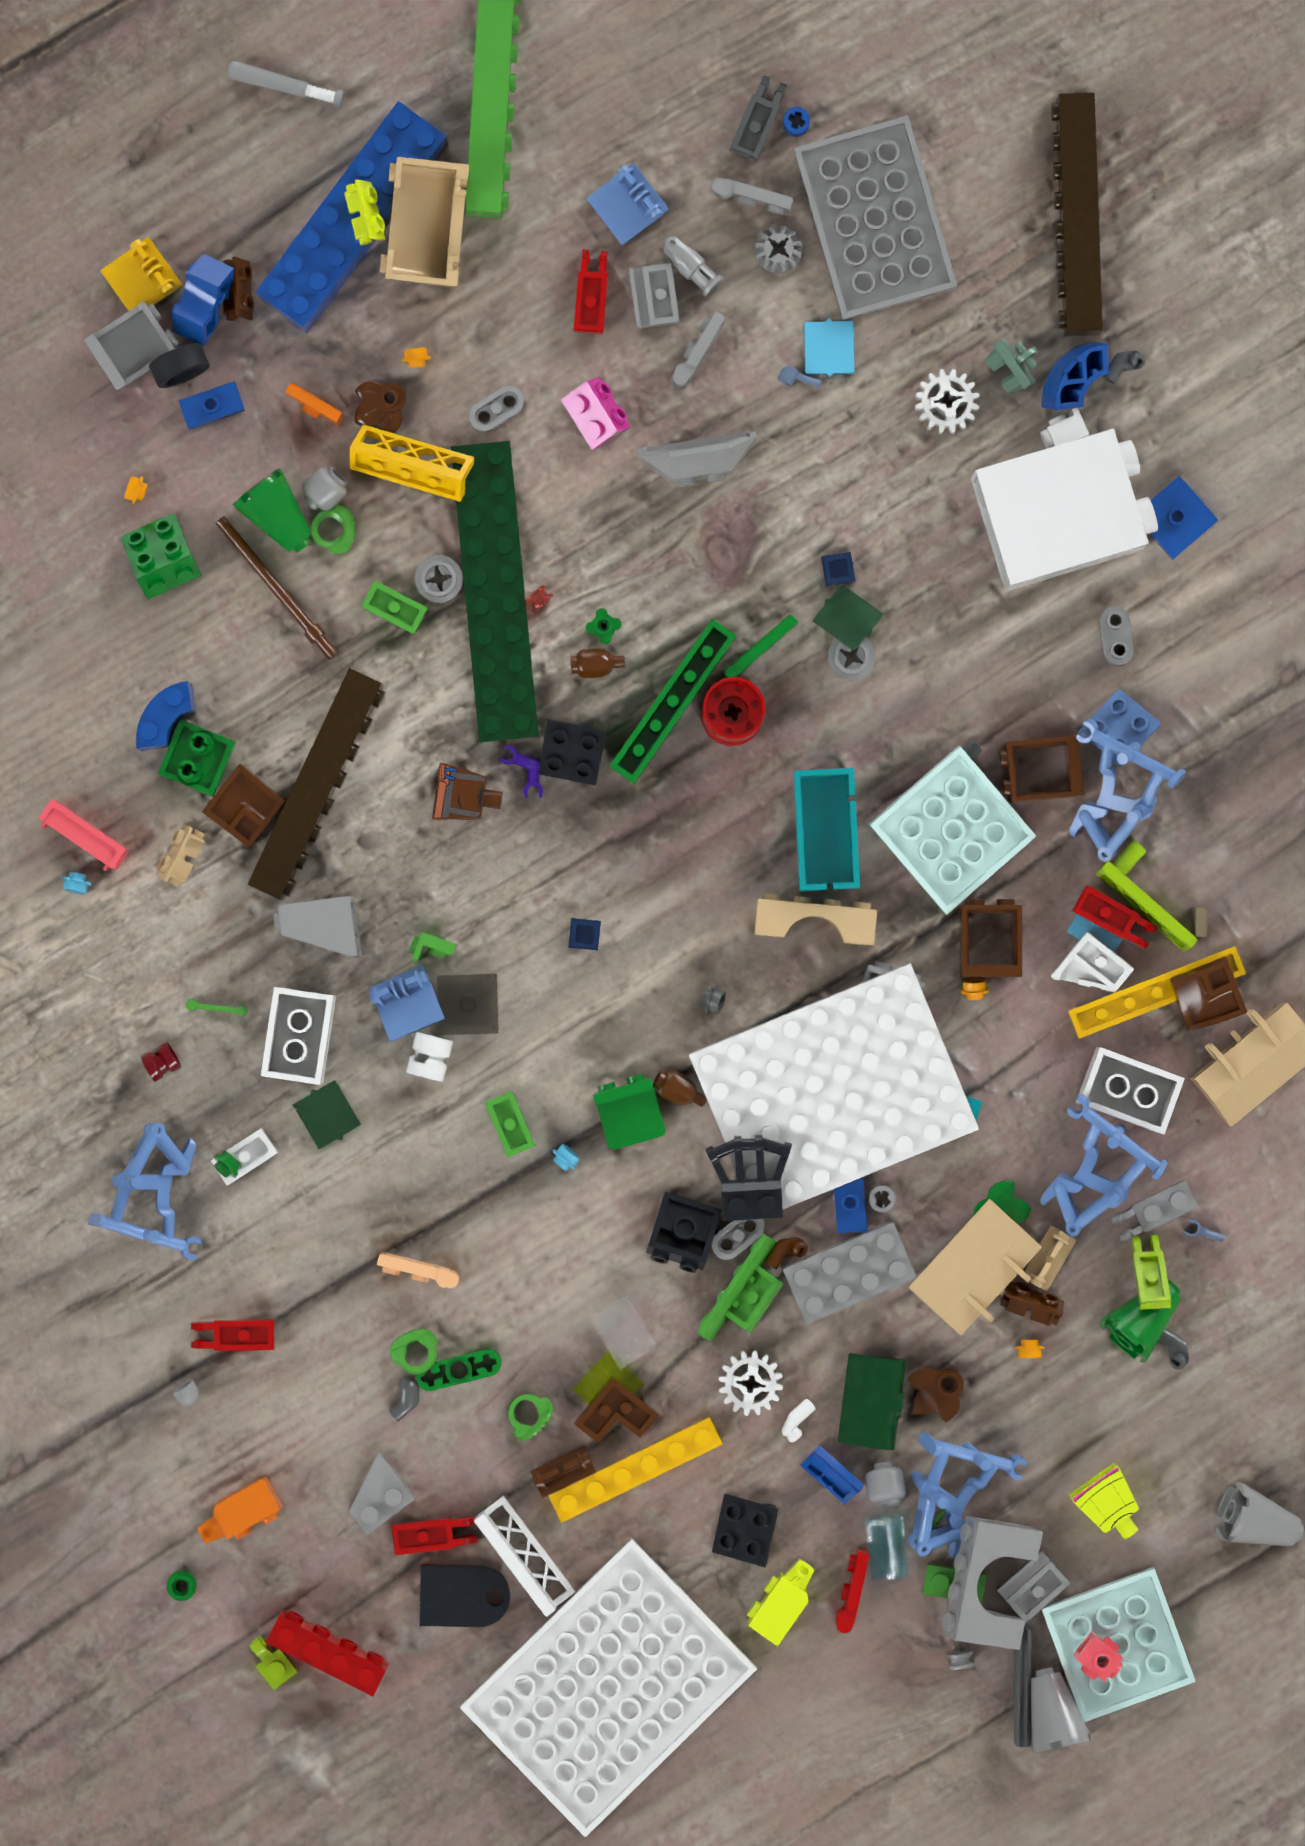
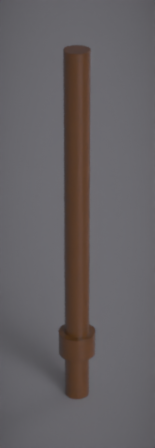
M226 517L220 518L215 524L303 628L305 637L311 644L315 643L328 660L334 658L338 652L324 636V630L318 623L314 624Z

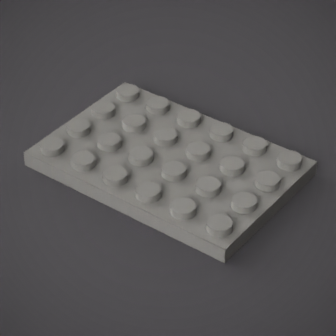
M908 115L794 148L793 151L842 321L957 288V282Z

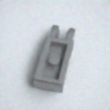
M715 178L713 183H711L712 191L718 198L721 197V199L728 200L733 196L739 197L738 203L750 207H755L756 203L766 205V211L774 214L783 215L784 211L791 213L794 204L792 197L727 178Z
M715 311L712 318L707 315L699 328V332L702 333L697 343L693 341L690 343L683 356L687 358V361L677 365L673 373L672 383L676 389L686 388L688 383L691 382L725 324L724 315Z
M1182 1180L1130 1205L1131 1208L1111 1217L1113 1224H1120L1133 1215L1136 1216L1139 1225L1128 1228L1119 1234L1121 1241H1124L1198 1208V1205L1186 1180Z

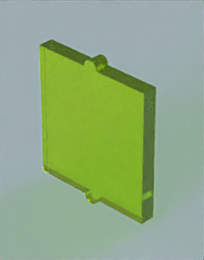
M607 1351L572 1390L589 1405L611 1376L634 1394L639 1391L644 1383L628 1370L629 1366L627 1364L623 1365Z

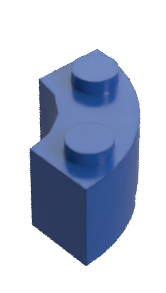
M202 254L196 263L193 262L188 267L184 292L179 302L175 303L171 311L174 333L202 346L206 344L220 321L221 316L218 315L220 304L224 299L229 298L233 283V267L205 254Z
M1094 341L1083 343L1060 357L1045 381L1042 393V408L1063 410L1083 407L1085 394L1089 386L1098 377L1109 374L1108 344Z
M184 681L171 685L158 693L149 702L140 717L137 727L136 748L138 750L146 751L169 747L171 735L180 719L196 713L193 689L190 682Z

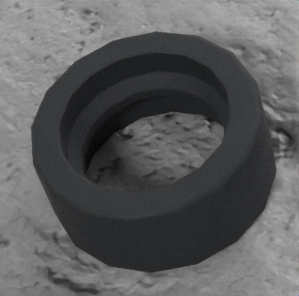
M192 343L162 354L150 363L149 368L159 388H169L201 375L210 365L199 343Z

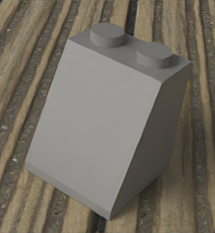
M345 896L278 905V912H274L275 928L281 931V935L347 956L362 957L354 897Z

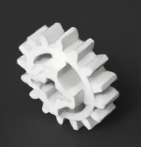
M940 369L937 378L932 373L928 375L929 384L926 382L920 383L919 387L924 392L915 394V398L921 401V403L915 405V410L923 411L919 420L920 422L926 419L929 421L927 429L931 430L934 426H938V434H942L944 429L948 428L952 435L955 433V426H959L960 429L964 430L966 429L965 420L973 422L975 417L970 411H978L979 405L973 403V401L979 398V393L971 392L975 383L966 384L964 382L967 376L965 373L958 378L956 377V369H952L950 375H945L944 370ZM950 383L957 385L962 392L953 389ZM938 385V394L927 399L931 389ZM944 395H947L949 400H954L950 408H947L946 404L939 403ZM966 405L965 412L956 419L957 408ZM936 411L943 416V420L936 418L931 412Z
M743 1350L741 1351V1359L737 1360L732 1355L730 1357L732 1365L723 1364L722 1369L727 1374L718 1377L719 1381L725 1383V1386L719 1388V1392L728 1394L724 1399V1403L728 1404L733 1401L734 1412L742 1407L744 1408L745 1416H748L750 1409H754L755 1413L760 1415V1407L764 1406L770 1410L769 1401L771 1399L779 1401L775 1390H783V1385L776 1383V1380L783 1376L782 1373H774L773 1370L778 1365L776 1362L768 1364L769 1356L767 1354L763 1355L760 1359L758 1358L757 1350H753L751 1357H747ZM747 1364V1369L741 1374H733L738 1367ZM759 1365L767 1370L771 1380L762 1378L758 1372ZM750 1375H753L755 1381L760 1384L754 1385L752 1390H747L746 1384L742 1382L743 1380H748ZM731 1386L741 1390L743 1400L738 1399L734 1395ZM769 1391L763 1399L754 1402V1397L760 1392Z

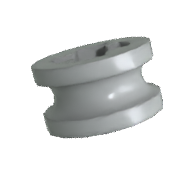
M878 1185L870 1191L868 1201L875 1211L887 1212L894 1207L896 1196L889 1187ZM882 1190H885L889 1193L887 1199L890 1202L887 1206L882 1204V1207H878L875 1205L877 1199L874 1195L878 1191L882 1194Z
M959 1649L946 1654L947 1658L951 1660V1663L948 1665L949 1670H961L975 1666V1661L971 1659V1655H973L972 1649Z

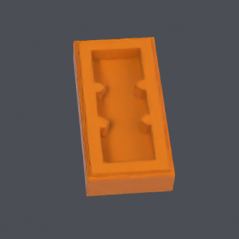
M290 383L287 387L286 395L303 405L301 410L314 419H317L320 415L339 427L344 419L340 410L294 383Z

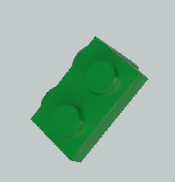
M173 514L131 531L121 538L135 578L147 599L161 595L168 590L202 576L189 550L178 519Z
M639 1074L626 1078L627 1084L616 1087L615 1082L597 1086L599 1092L593 1093L606 1141L610 1149L623 1148L658 1138L665 1134L666 1130L651 1077L645 1079L644 1074Z

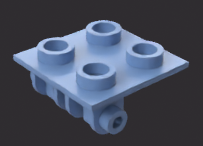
M634 163L628 167L627 165L621 167L615 177L586 198L621 245H624L669 211V208Z
M1120 689L1091 717L1098 724L1099 731L1127 746L1133 742H1138L1142 746L1162 725L1160 721ZM1085 726L1078 731L1079 733L1091 735V730ZM1091 741L1093 745H1095L1099 750L1102 751L1103 746L1094 741ZM1114 752L1112 764L1116 767H1122L1123 765L1117 761L1118 754Z
M424 964L369 987L371 991L369 993L370 999L373 1004H376L390 1042L445 1019Z

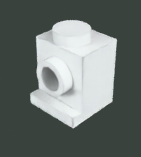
M1078 408L1071 410L1069 418H1066L1065 414L1050 420V426L1040 432L1046 448L1089 436Z

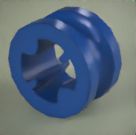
M793 107L787 110L784 115L783 127L789 135L795 137L802 136L809 129L810 117L805 109ZM795 115H800L804 126L798 125V129L792 128V122L788 119L791 116L794 119Z

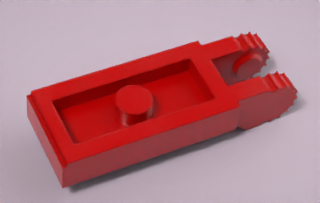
M582 249L581 271H578L574 332L603 334L608 283V273H606L608 251H601L598 264L600 267L598 273L588 272L590 253L589 250Z
M1085 885L1072 909L1073 913L1122 940L1127 939L1143 949H1146L1149 943L1145 939L1130 933L1133 924L1136 923L1144 930L1153 933L1158 928L1156 925L1138 916L1139 913L1088 885Z
M275 1319L214 1320V1322L191 1323V1330H214V1341L196 1339L191 1341V1348L214 1349V1351L275 1350Z
M475 1516L455 1519L447 1517L392 1524L394 1554L404 1555L454 1549L455 1546L477 1543V1535L468 1534L455 1538L453 1536V1527L472 1526L476 1524L474 1522Z
M857 1547L856 1553H850L847 1571L851 1572L849 1584L843 1583L840 1601H845L844 1606L837 1609V1618H835L837 1630L842 1633H850L854 1627L853 1624H855L870 1557L869 1551L866 1548Z

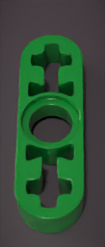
M487 1348L438 1360L430 1368L431 1372H441L442 1369L439 1365L445 1364V1373L449 1382H443L444 1376L434 1380V1385H429L428 1381L422 1380V1376L426 1372L417 1374L416 1381L421 1389L434 1391L490 1377L500 1370L502 1359L496 1350ZM485 1354H489L490 1359H496V1363L492 1365L491 1371H487L486 1366L476 1368L479 1374L472 1375L473 1366L468 1358L475 1357L474 1363L482 1362ZM461 1361L466 1364L468 1372L465 1377L456 1378L451 1374L450 1368L454 1362Z

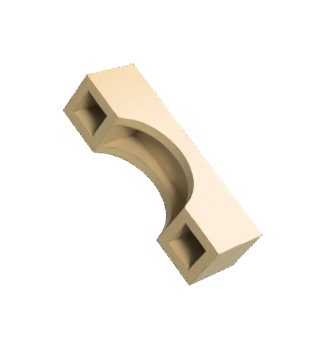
M764 894V899H757L754 935L784 938L789 928L796 921L806 917H819L835 926L841 936L842 943L874 946L877 910L871 909V903L853 902V907H843L840 900L823 899V905L811 904L812 898L794 896L793 902L781 901L782 895Z

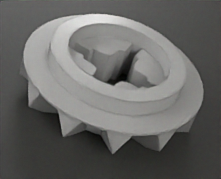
M784 225L771 226L761 232L755 243L756 259L769 272H788L801 259L802 242L795 231ZM787 240L784 251L788 258L780 253L770 258L773 252V246L770 241L779 245Z
M431 556L425 559L417 568L415 574L416 587L419 593L431 602L445 603L455 598L462 587L463 575L461 569L453 559L447 556ZM435 567H438L442 576H452V578H448V580L443 582V591L441 592L436 583H426V581H431V579L435 578Z
M846 633L837 637L832 642L828 651L827 658L830 669L839 678L854 681L864 678L872 670L875 663L873 645L866 637L857 633ZM857 645L859 648L857 649L856 657L863 664L852 662L845 668L846 657L840 650L850 653Z

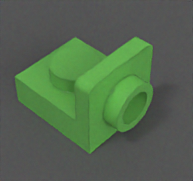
M421 932L420 937L414 936L409 953L414 954L412 961L419 962L426 946L429 947V954L445 959L446 954L454 955L457 944Z

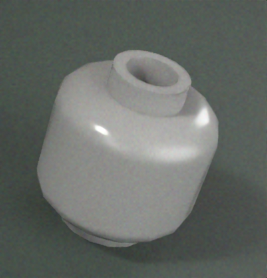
M319 467L303 483V490L306 494L303 498L314 510L320 508L330 511L346 495L345 485L347 481L334 467Z
M891 1462L874 1464V1470L868 1472L865 1476L868 1499L873 1503H877L878 1508L901 1504L900 1500L906 1496L904 1473L900 1468L892 1467Z

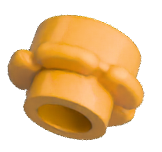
M427 347L403 350L404 359H402V362L408 363L409 368L426 366V360L431 359V356H428Z
M140 476V478L130 477L124 499L131 500L132 504H135L137 500L143 501L148 484L143 483V476Z
M976 977L962 980L963 988H961L960 993L966 995L968 1000L983 999L984 994L990 991L986 987V979Z
M1021 1340V1346H1016L1015 1349H1018V1358H1042V1349H1045V1346H1039V1340Z

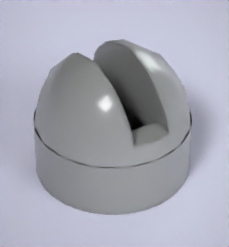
M193 1380L179 1385L172 1391L176 1400L182 1405H192L198 1398V1388Z

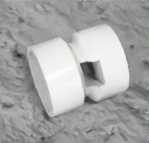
M416 1032L412 1046L416 1052L415 1055L409 1057L406 1073L443 1082L447 1069L444 1059L450 1057L454 1041Z

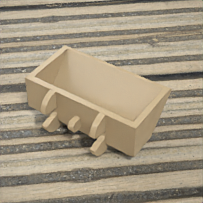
M1280 1003L1263 1018L1254 1009H1249L1246 1015L1253 1026L1241 1036L1235 1030H1232L1229 1034L1234 1042L1222 1052L1212 1043H1208L1204 1048L1212 1060L1190 1077L1191 1081L1230 1128L1305 1067V1024L1288 1003Z
M989 1199L908 1288L961 1336L981 1314L991 1323L995 1318L986 1308L999 1294L1003 1296L1006 1292L1004 1290L1005 1287L1017 1274L1027 1283L1032 1279L1022 1269L1042 1247Z

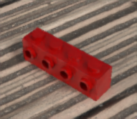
M282 1610L266 1641L267 1644L372 1697L374 1696L389 1663L384 1661L385 1658L373 1651L367 1653L357 1648L358 1644L344 1637L339 1639L331 1635V1631L328 1628L319 1624L314 1626L304 1621L305 1618L294 1611L289 1610L286 1612Z

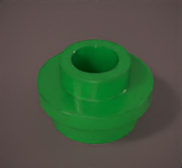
M225 1150L220 1155L216 1154L214 1156L217 1162L214 1165L215 1169L225 1178L229 1175L236 1178L238 1175L237 1171L241 1168L239 1162Z
M177 1571L167 1581V1592L177 1601L190 1599L197 1589L195 1577L187 1571ZM179 1580H184L187 1583L186 1590L178 1589L177 1582Z

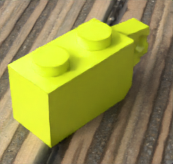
M799 1558L785 1574L781 1572L778 1577L773 1575L764 1587L766 1595L762 1601L758 1602L756 1600L746 1614L750 1617L747 1621L748 1626L778 1646L809 1602L806 1587L814 1572V1568Z

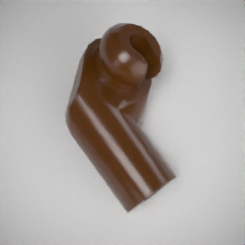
M798 1237L780 1239L766 1258L765 1263L777 1270L785 1257L805 1256L808 1246L803 1239Z

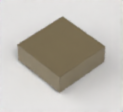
M1206 907L1191 908V934L1196 938L1208 936V909Z

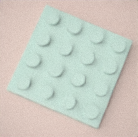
M957 746L868 824L946 915L1036 837L1033 831L961 746Z
M1154 1567L1049 1604L1041 1609L1074 1701L1084 1722L1196 1682ZM1091 1631L1102 1640L1108 1636L1121 1647L1117 1652L1123 1657V1660L1120 1662L1123 1666L1114 1678L1108 1677L1105 1682L1099 1677L1095 1681L1080 1670L1083 1665L1073 1656V1653ZM1100 1656L1097 1661L1101 1660L1104 1656Z

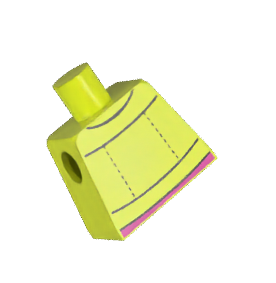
M1114 1462L1068 1495L1104 1533L1109 1532L1115 1527L1125 1540L1138 1531L1130 1516L1137 1512L1139 1507L1120 1468Z

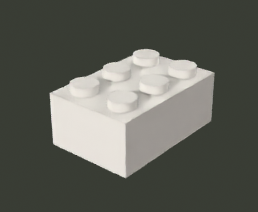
M274 987L261 1076L317 1085L323 1084L336 1002L335 995Z
M1096 1047L1079 1094L1085 1095L1089 1099V1108L1164 1135L1185 1078L1110 1050Z

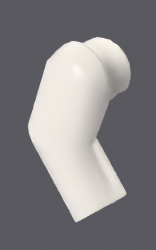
M803 1400L789 1413L781 1429L783 1437L786 1436L789 1442L794 1443L802 1436V1431L797 1426L816 1410L810 1400Z

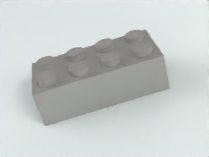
M891 1220L782 1266L806 1325L917 1278L894 1222Z

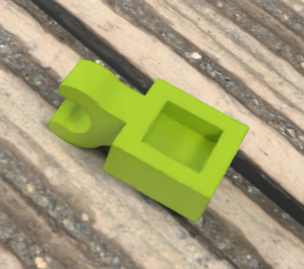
M261 1635L251 1642L250 1648L261 1659L256 1664V1668L273 1690L298 1672V1668L288 1655L279 1649L272 1651Z

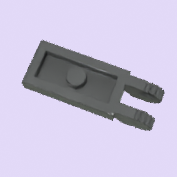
M765 75L759 84L756 94H753L729 150L756 163L779 112V104L787 88L786 84L780 83L775 91V97L772 102L762 98L770 84V77Z

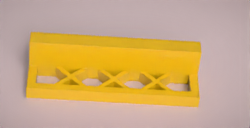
M367 425L361 427L350 446L351 470L461 502L465 495V479L474 465V457ZM367 436L379 440L380 443L371 445L363 441ZM400 446L406 448L407 451L398 453L392 451L391 448ZM427 454L434 456L435 459L425 461L421 460L419 456ZM455 462L463 466L461 470L458 471L452 468H448L447 464Z

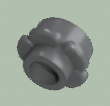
M714 986L712 990L706 989L701 1005L705 1006V1013L713 1012L719 1014L726 999V992L719 990L718 986Z

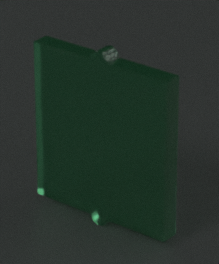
M841 584L830 599H825L824 607L815 616L813 622L855 652L864 639L872 635V629L884 614Z
M336 1080L318 1090L312 1089L310 1095L293 1104L318 1149L323 1148L336 1139L342 1140L343 1135L362 1125Z

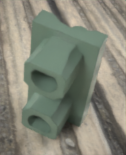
M1006 339L1000 340L993 345L995 349L985 358V361L994 372L1006 364L1012 371V374L1001 381L1008 394L1031 388L1037 383L1023 364L1025 362L1030 371L1038 366L1032 358L1038 352L1035 346L1027 350L1022 342H1019L1014 346L1020 355L1018 357Z

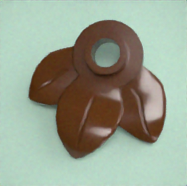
M376 381L362 383L355 390L357 396L362 400L355 412V423L360 426H374L377 424L380 430L395 434L402 424L401 409L406 403L405 390L397 383H386L384 385ZM389 392H392L395 396L393 403H389L386 399Z
M925 1367L913 1372L908 1377V1382L918 1389L913 1402L915 1414H930L938 1411L940 1417L945 1422H948L958 1413L960 1408L958 1395L964 1386L963 1378L958 1371L951 1368L937 1371L931 1367ZM952 1378L954 1380L953 1387L945 1388L943 1386L944 1379Z

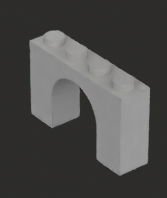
M966 1516L965 1524L962 1525L960 1530V1550L954 1560V1580L948 1591V1610L942 1621L943 1634L954 1641L1020 1650L1025 1620L1014 1614L985 1610L978 1599L977 1583L983 1569L995 1559L1012 1557L1037 1561L1043 1531L1028 1525Z

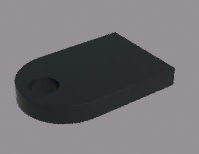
M421 1564L420 1626H490L498 1622L508 1609L511 1596L509 1584L499 1571L489 1566ZM493 1588L500 1589L504 1594V1600L500 1604L490 1603L487 1599L489 1590Z

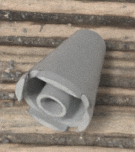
M1235 1482L1236 1487L1230 1486L1224 1493L1217 1512V1516L1222 1518L1221 1527L1216 1525V1534L1220 1540L1279 1546H1293L1301 1540L1304 1527L1301 1525L1300 1518L1249 1486Z
M1053 1667L1035 1671L1036 1677L1031 1678L1032 1748L1034 1754L1092 1741L1091 1734L1061 1673H1054Z

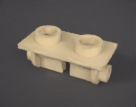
M184 823L181 829L178 828L174 832L171 839L173 846L168 856L164 855L158 866V877L166 882L171 877L169 883L180 887L181 883L186 882L193 867V864L184 860L186 855L197 859L205 843V840H203L205 833L194 829L191 834L193 828Z
M1050 1225L1039 1244L1042 1248L1030 1260L1024 1271L1032 1278L1029 1282L1047 1292L1077 1240Z

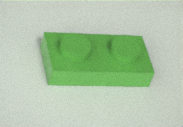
M375 580L361 608L413 635L417 632L428 610V607Z
M513 1091L485 1102L507 1157L536 1146Z
M927 1563L922 1593L924 1595L949 1599L948 1591L954 1580L955 1568ZM982 1572L977 1583V1595L981 1604L987 1574Z

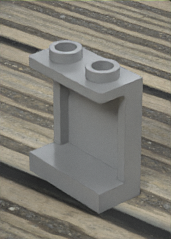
M142 301L129 312L84 339V342L117 391L150 371L149 365L154 359L175 349V346L179 344L171 330L167 329L164 331L158 323L162 317L153 303L147 306Z

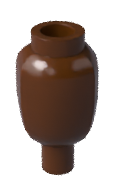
M583 649L576 656H570L571 673L578 674L581 678L603 677L610 674L613 668H625V657L612 656V654L604 649Z
M660 1070L654 1080L653 1086L658 1088L659 1095L673 1103L687 1105L693 1102L703 1107L707 1100L705 1095L697 1092L696 1085L690 1078L675 1070L667 1072Z

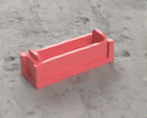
M51 799L38 818L44 822L41 826L43 829H47L48 826L52 827L105 864L103 867L104 871H108L109 868L117 870L130 851L57 800Z

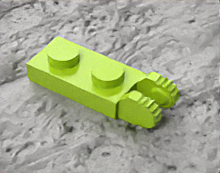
M1158 1234L1150 1236L1149 1245L1151 1251L1142 1252L1139 1236L1132 1237V1260L1140 1310L1171 1308V1296L1164 1254L1160 1249Z

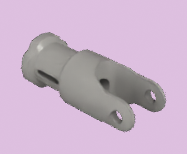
M673 236L667 238L664 247L665 255L673 262V265L687 280L691 279L703 290V295L708 297L720 285L724 277L722 275L717 276L705 264L706 260L694 249L684 245L678 238Z

